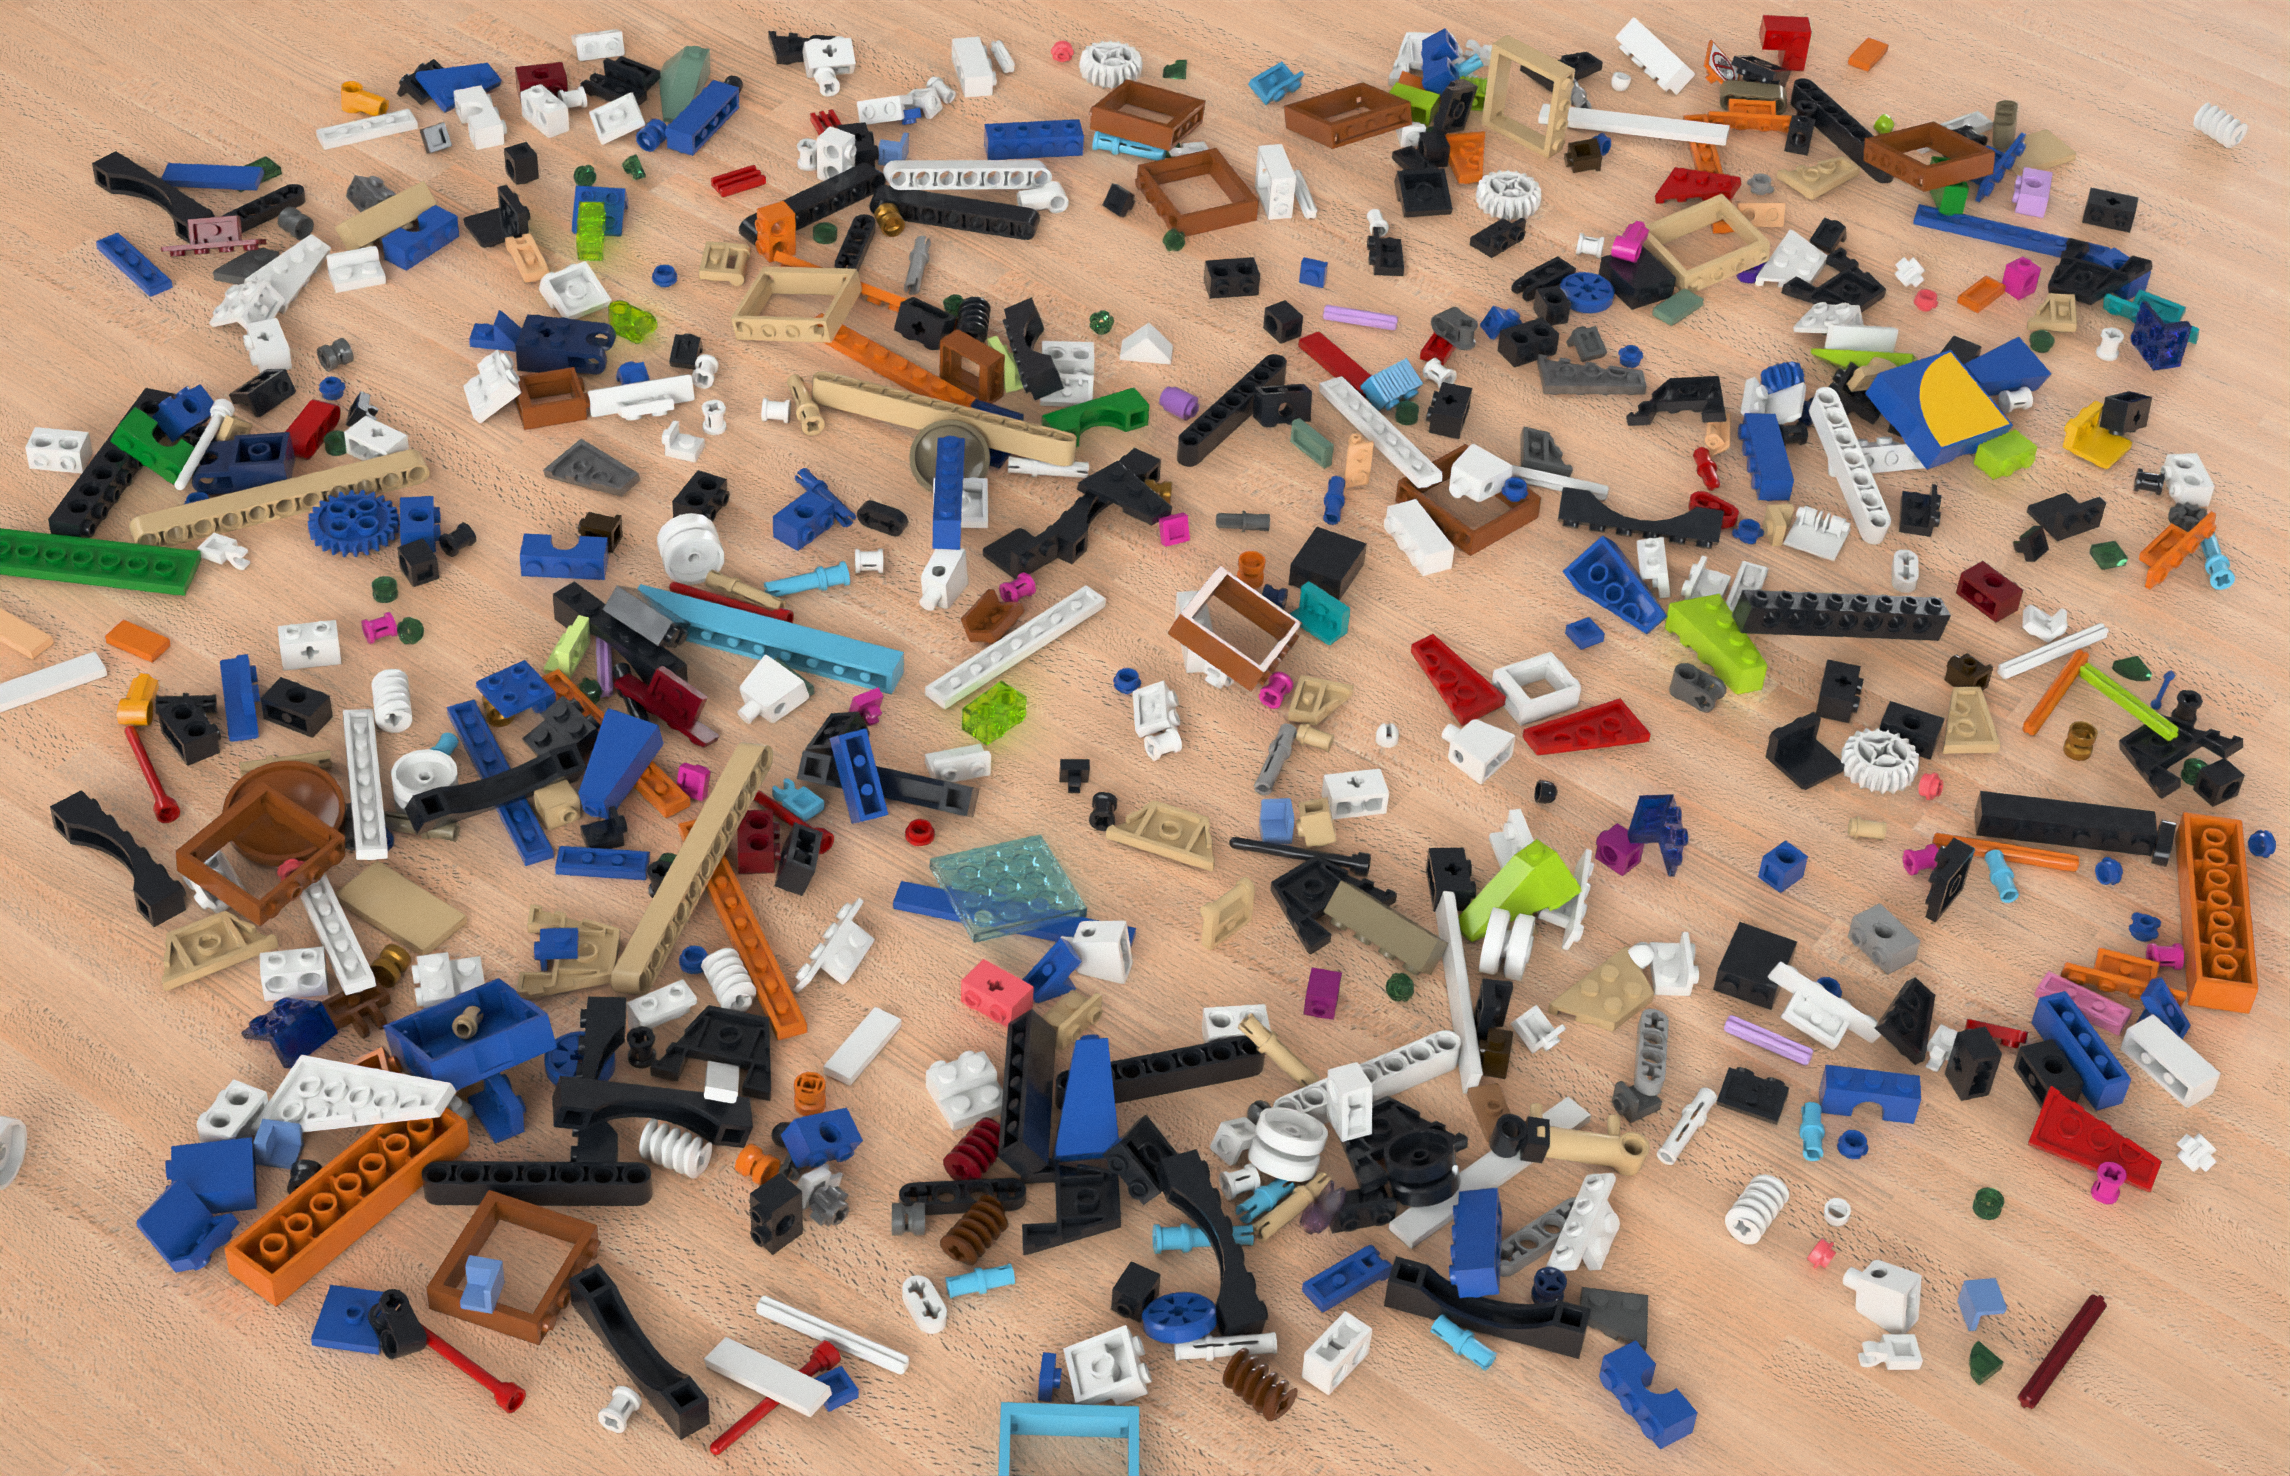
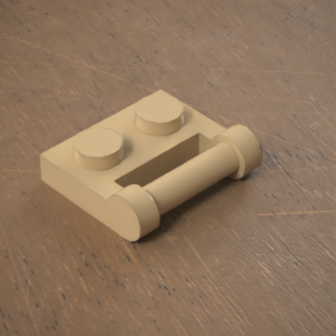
M706 241L699 268V279L730 281L735 286H741L745 280L744 269L746 260L750 258L751 248L746 244ZM730 256L737 257L734 269H728Z
M1248 877L1241 878L1230 891L1213 903L1208 902L1200 908L1201 916L1204 918L1202 945L1211 951L1252 921L1255 886Z

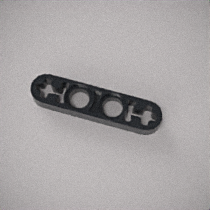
M299 184L286 185L221 217L240 216L242 233L279 216L282 210L289 206L297 208L304 204L306 201L304 187Z
M862 214L853 219L835 260V268H846V265H848V269H857L859 271L875 234L874 217Z
M1016 1178L913 1182L902 1186L899 1191V1203H903L905 1206H912L915 1202H925V1215L962 1214L969 1211L971 1206L977 1202V1200L970 1196L972 1193L983 1192L994 1196V1192H997L996 1199L1002 1204L1004 1210L1015 1211L1022 1208L1025 1204L1026 1186L1021 1180ZM1008 1192H1014L1015 1196L1010 1197ZM943 1193H949L955 1198L950 1202H943L937 1197ZM929 1195H932L931 1201H928ZM910 1197H916L917 1201H911Z

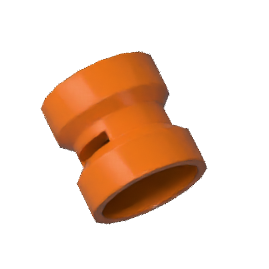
M1257 551L1243 552L1238 559L1239 570L1237 578L1253 589L1261 587L1264 582L1265 557Z
M804 1072L794 1080V1107L800 1115L809 1116L822 1113L826 1108V1081L822 1075L816 1072Z
M752 1143L747 1145L738 1155L735 1170L744 1177L751 1176L753 1182L761 1186L778 1174L781 1161L771 1154H763V1150Z

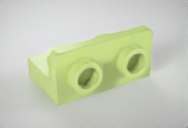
M998 336L987 338L989 347L1005 355V392L1023 389L1017 364L1013 357L1014 354L1009 353L1007 346L1002 345Z
M578 615L573 625L568 626L566 633L562 634L544 666L545 674L559 669L569 679L572 677L591 643L589 617Z

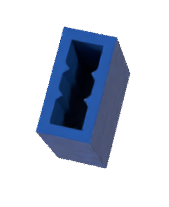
M252 1137L171 1146V1160L165 1161L167 1180H171V1184L176 1180L185 1181L211 1214L257 1209L256 1160Z

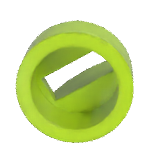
M1883 114L1877 119L1873 129L1880 134L1889 133L1894 128V122L1887 114Z

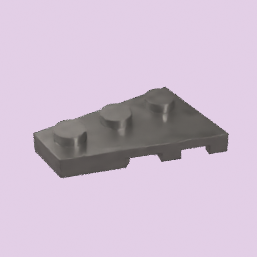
M583 439L578 440L543 470L546 478L621 497L640 481L639 473Z

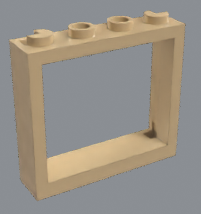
M1505 35L1492 43L1481 124L1548 159L1563 150V145L1565 144L1564 138L1568 126V112L1572 103L1571 93L1575 84L1573 83L1575 69L1509 35ZM1511 60L1554 81L1546 136L1504 115Z
M1723 194L1645 225L1649 229V234L1643 246L1676 277L1675 287L1679 291L1687 289L1694 293L1769 261L1770 241ZM1722 219L1747 244L1745 247L1688 271L1663 246L1667 242Z
M763 266L731 317L736 339L831 343L862 291L857 269ZM772 293L836 295L823 318L759 316ZM817 324H823V327H818Z

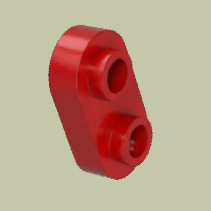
M1697 491L1691 494L1688 505L1690 511L1696 507L1724 511L1722 529L1731 528L1737 524L1739 511L1734 505L1705 491Z
M1968 1018L1965 1025V1030L1986 1027L1992 1037L2001 1039L2000 1045L2019 1049L2020 1043L2026 1044L2029 1033Z

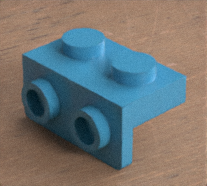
M1281 61L1252 78L1248 85L1262 102L1267 105L1272 101H1280L1289 91L1294 93L1302 85L1300 81L1305 74L1303 71H1300L1294 75Z

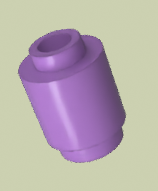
M1170 386L1166 387L1161 393L1159 404L1163 406L1165 411L1184 420H1189L1198 413L1199 403L1196 396L1178 387Z

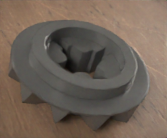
M2186 502L2183 505L2177 503L2175 507L2170 508L2168 519L2170 523L2189 532L2208 514L2207 509L2199 508L2198 504L2191 505L2189 502Z

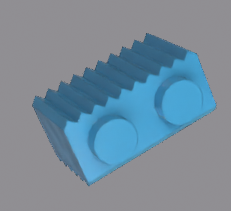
M1405 358L1370 376L1360 387L1363 393L1366 394V398L1369 399V402L1378 411L1383 408L1390 411L1400 404L1399 400L1404 398L1405 401H1409L1419 394L1417 389L1423 385V382L1409 360Z

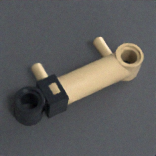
M1539 1103L1530 1105V1116L1527 1117L1526 1121L1514 1114L1502 1115L1497 1120L1489 1139L1490 1149L1499 1157L1511 1158L1516 1156L1520 1150L1521 1161L1542 1163L1545 1157L1613 1167L1615 1171L1625 1176H1632L1640 1171L1650 1150L1649 1142L1640 1133L1627 1132L1620 1136V1117L1616 1114H1611L1607 1117L1608 1134L1550 1126V1119L1543 1118L1542 1105Z

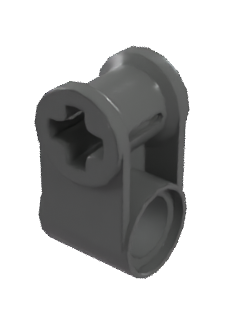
M1451 307L1432 317L1431 326L1433 331L1451 343L1455 348L1471 350L1475 347L1474 331L1477 329L1478 323L1474 318L1469 317L1457 307Z
M1680 663L1674 669L1669 692L1674 698L1690 704L1699 711L1710 712L1715 707L1717 699L1725 696L1727 688L1718 677L1712 676L1692 664Z

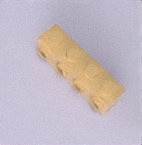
M422 181L343 221L335 229L348 251L374 246L373 243L377 240L382 244V238L398 228L406 231L414 227L412 223L418 220V215L434 205L438 206L426 183Z

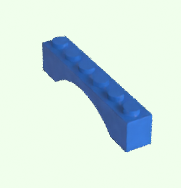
M955 436L938 437L932 549L960 550L965 438Z

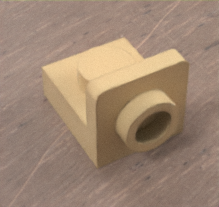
M226 415L219 427L215 440L230 441L234 440L235 435H248L253 424L237 416Z

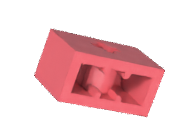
M985 959L961 980V1002L1007 1028L1009 1022L1033 1008L1034 986Z

